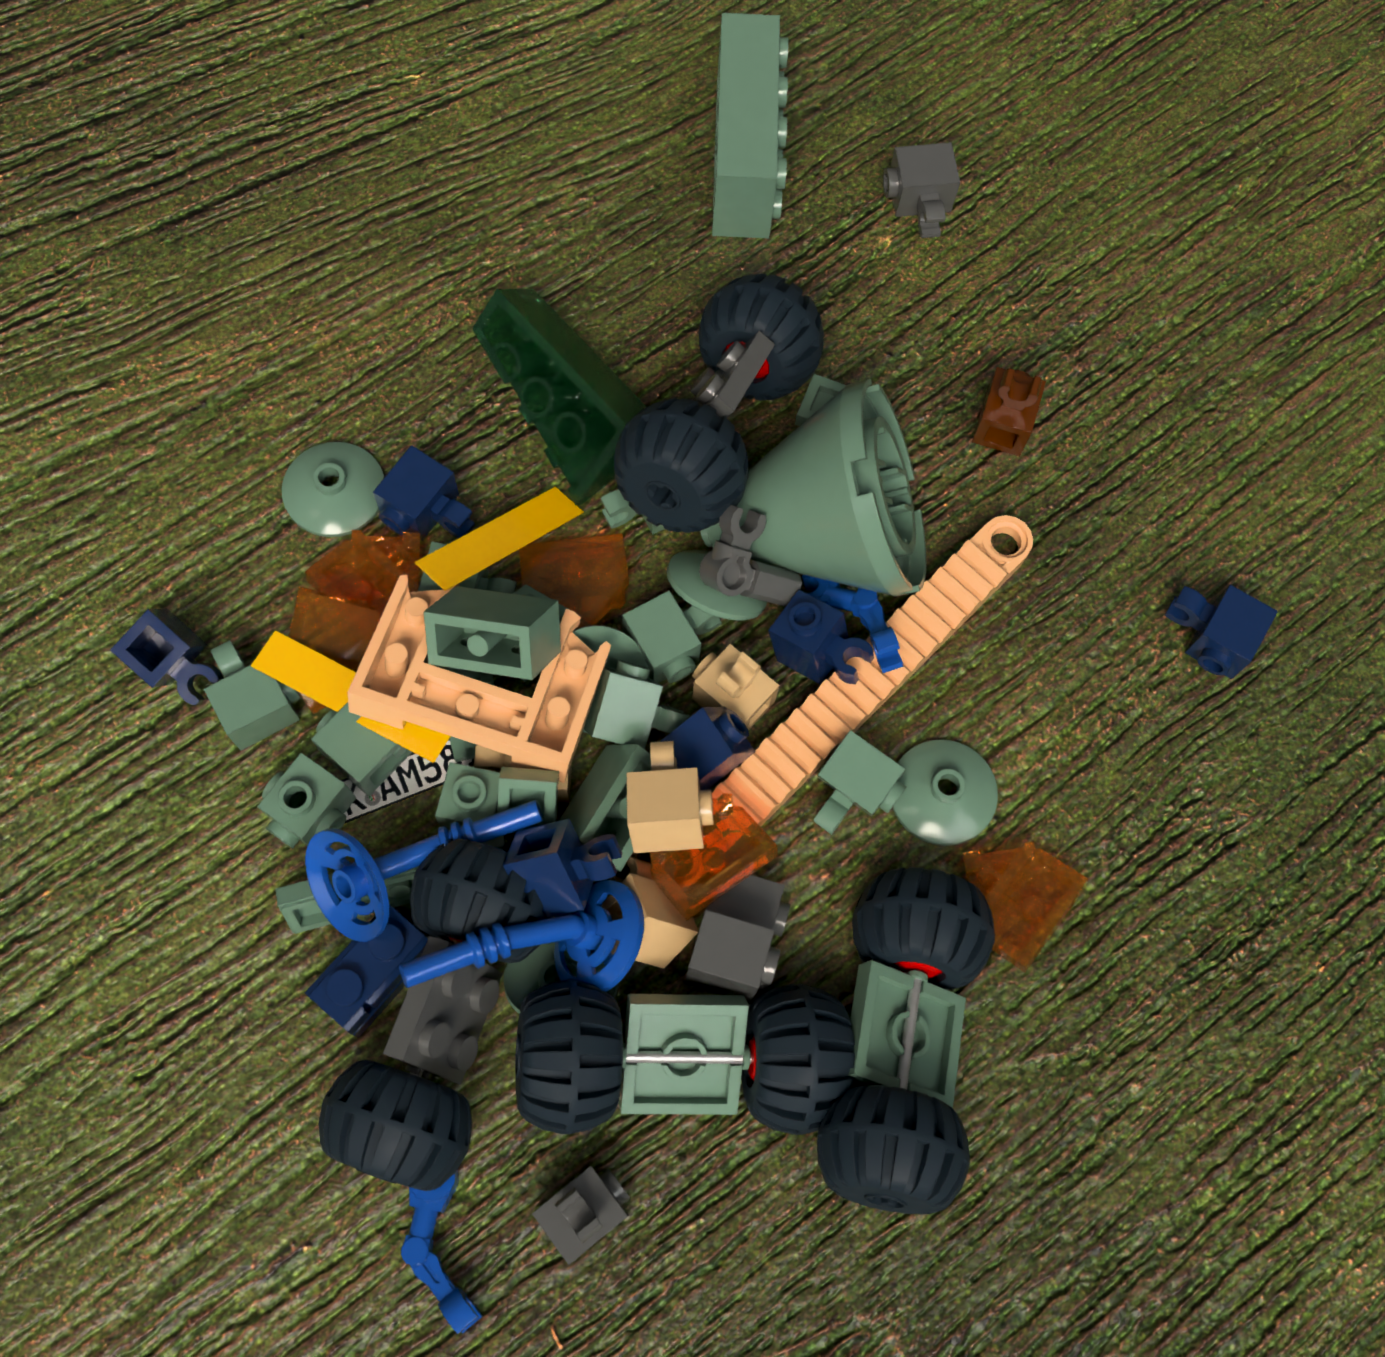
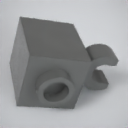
M952 142L895 147L890 168H885L883 172L884 195L886 198H892L895 217L918 215V229L921 238L940 237L939 222H945V213L952 211L960 185Z
M590 1166L534 1211L532 1215L567 1264L570 1265L628 1217L621 1206L630 1197L609 1169L599 1176L594 1168Z

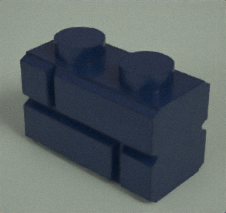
M389 905V919L383 933L367 942L352 940L308 988L305 994L348 1033L359 1038L405 987L400 974L399 964L421 957L428 938ZM374 916L370 922H373L376 919V916Z

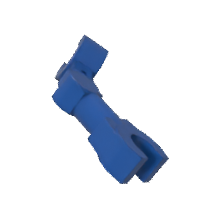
M807 575L802 576L805 589L811 591L807 594L836 609L851 611L853 616L860 618L861 623L869 631L874 654L882 673L903 667L902 659L897 650L900 649L898 640L892 627L888 628L885 623L883 607L879 603L877 592L858 588L857 591L840 588L839 583Z
M457 1169L441 1187L435 1190L423 1191L409 1187V1206L415 1207L409 1235H406L401 1248V1256L405 1263L411 1266L415 1276L425 1283L438 1299L439 1309L457 1334L460 1332L464 1334L483 1316L469 1296L459 1286H455L445 1272L440 1257L432 1252L434 1242L432 1237L438 1212H445L459 1184Z

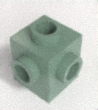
M300 753L286 772L280 771L270 779L263 790V800L257 807L272 820L265 829L293 849L299 840L308 846L311 838L325 829L335 828L341 830L346 821L344 813L355 801L356 796L344 782L303 753Z

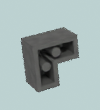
M719 866L692 953L685 984L720 995H744L747 1003H751L757 990L767 992L769 984L772 983L781 951L780 949L770 947L773 935L782 937L791 905L781 901L785 885Z

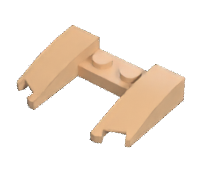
M400 575L347 692L349 712L402 730L406 722H410L512 756L511 766L517 768L559 771V782L565 783L611 649V644L605 641L600 645L599 650L594 653L573 633L580 624L581 617L574 611L565 609L560 623L561 652L542 670L533 696L530 698L428 664L423 612L454 587L446 591L442 589L409 592L407 575Z

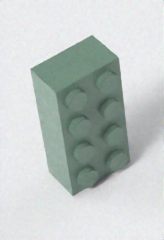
M722 13L716 95L712 236L769 239L772 219L781 218L782 189H785L787 158H783V149L778 148L786 147L787 117H783V110L778 109V107L786 108L788 77H784V71H779V68L787 67L788 37H780V15Z

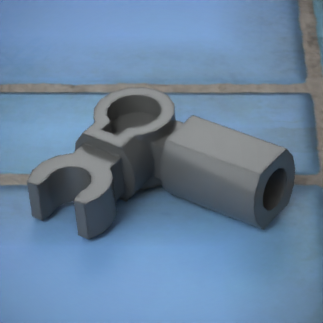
M730 505L722 516L719 517V526L722 530L720 541H715L713 550L709 551L700 563L699 573L701 580L705 585L727 596L740 594L741 596L786 607L801 588L802 580L800 576L791 570L750 560L752 556V551H750L751 544L763 533L766 525V515L749 510L745 523L740 527L739 522L743 509Z

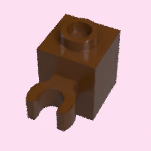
M997 367L985 394L972 443L1020 457L1032 434L1046 381H1043L1038 376L1033 378L1024 371L1011 368L1006 370Z

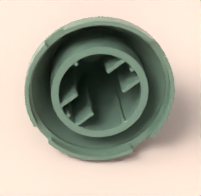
M871 379L845 386L748 470L745 491L737 507L743 509L739 526L741 527L745 523L749 510L766 515V525L763 533L751 544L750 551H752V556L750 560L791 570L798 574L895 597L918 592L923 588L926 577V541L922 510L914 511L909 481L915 480L914 471L895 412L879 384L872 385ZM719 523L700 531L707 547H714L715 541H720L722 530Z

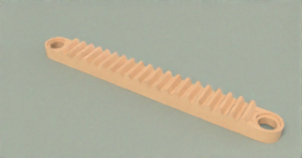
M1008 515L993 518L970 540H967L943 567L940 566L932 578L924 582L923 588L912 594L905 604L898 608L890 619L885 622L888 628L892 627L900 647L897 650L902 659L903 667L882 673L875 654L871 663L864 661L860 657H852L846 664L857 669L859 680L856 684L843 682L835 672L829 679H825L816 692L811 693L799 708H796L789 718L776 728L770 737H766L754 754L748 757L739 767H736L729 777L715 788L712 793L714 825L703 826L704 848L654 852L651 864L654 870V880L682 889L684 896L691 895L697 891L718 870V867L722 866L832 756L848 732L851 730L855 733L1021 567L1033 545L1031 530L1025 522ZM1000 533L1012 536L1017 542L1018 551L1011 555L997 552L992 546L991 537ZM869 636L865 641L872 646ZM684 853L691 857L695 864V872L691 878L686 881L677 882L666 876L663 870V863L671 854Z

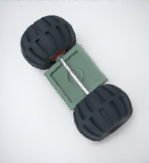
M920 867L898 868L884 872L874 878L861 894L854 910L852 920L853 940L862 964H859L850 1017L855 1042L853 1051L855 1053L854 1068L850 1069L848 1076L854 1077V1083L862 1086L850 1088L843 1096L838 1097L830 1107L818 1130L817 1154L824 1181L833 1192L842 1198L870 1208L921 1215L936 1213L946 1209L963 1187L969 1169L970 1155L967 1134L960 1117L953 1109L966 998L948 990L963 987L980 974L986 966L993 948L995 930L992 912L982 892L971 882L954 874H947L936 869L928 870Z
M574 979L548 983L530 992L524 998L520 1007L515 1053L517 1108L521 1116L529 1123L542 1130L559 1134H574L597 1127L613 1116L618 1104L621 1114L737 1115L742 1081L744 1100L751 1115L757 1121L773 1130L792 1135L815 1132L819 1130L822 1120L834 1101L854 1087L855 1078L848 1076L850 1069L854 1068L855 1060L852 1024L844 1005L836 997L822 989L803 984H788L774 987L757 996L750 1005H748L744 995L628 994L623 1041L620 1008L616 999L610 993L594 985Z

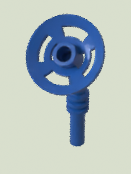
M534 800L474 822L470 817L463 819L462 826L457 821L451 823L450 830L446 826L439 827L437 835L375 859L371 857L357 839L347 832L328 828L315 834L309 841L306 849L305 866L309 886L322 913L340 933L354 941L367 942L381 935L388 923L389 899L384 883L385 879L420 866L432 851L443 843L445 847L450 839H467L483 843L543 822V817L537 801ZM333 842H341L349 845L342 847L337 851L330 847ZM345 857H352L355 861L350 863ZM327 868L335 870V872L332 875L333 887L329 879ZM368 895L370 903L361 901V898ZM372 912H375L376 916L373 922H366L357 918L358 914L368 915Z
M613 880L600 881L592 885L584 910L577 911L572 915L504 927L499 922L492 924L491 931L487 927L479 929V936H476L474 932L466 933L465 941L399 964L400 974L406 988L472 964L478 969L485 966V959L491 964L498 961L499 954L503 959L509 958L511 950L555 942V967L561 981L574 979L594 985L607 992L625 977L638 955L644 933L642 905L638 896L630 887ZM609 894L619 903L622 919L613 921L609 911L601 907ZM616 941H620L613 957L603 969L596 973L595 967L606 960L613 950ZM566 949L569 956L577 961V977L570 972L566 965L564 957Z

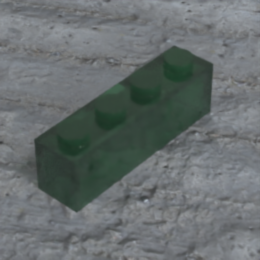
M496 289L472 330L504 384H511L521 401V406L518 407L526 422L528 424H535L548 446L544 450L553 468H560L571 486L567 489V492L575 505H582L615 479L614 454L619 436L625 425L646 406L534 289Z

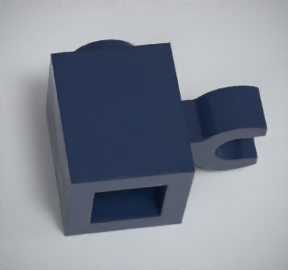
M412 445L373 491L380 510L379 518L387 527L400 535L409 532L423 541L438 522L450 534L460 538L468 534L475 526V522L469 519L472 511L464 504L456 501L459 491L454 472Z
M1229 585L1212 604L1208 603L1205 597L1196 590L1184 586L1178 597L1175 596L1164 615L1179 625L1192 627L1197 630L1185 651L1187 655L1196 659L1198 664L1206 671L1232 679L1251 663L1278 611L1232 585Z
M801 590L796 592L768 630L777 661L820 685L833 667L840 680L848 684H856L859 680L857 669L847 665L846 662L852 657H860L869 663L874 659L873 648L867 641L848 637L843 612Z
M167 608L147 609L110 649L113 654L152 688L171 685L176 680L180 697L191 705H199L205 700L201 694L196 692L193 686L197 675L205 676L213 684L224 679L221 671L214 665L197 663L194 660L206 648L207 644Z
M702 707L660 741H674V756L677 759V769L697 768L700 790L710 788L755 753V750L746 739L749 736V731L745 723L735 712L727 710L726 707Z
M569 818L517 831L503 867L507 875L513 870L526 880L524 888L526 894L535 889L543 904L542 912L546 914L547 918L553 916L561 917L572 915L577 911L585 909L593 882L616 876L617 870L612 860L621 858L623 853L614 834L598 836L582 845Z

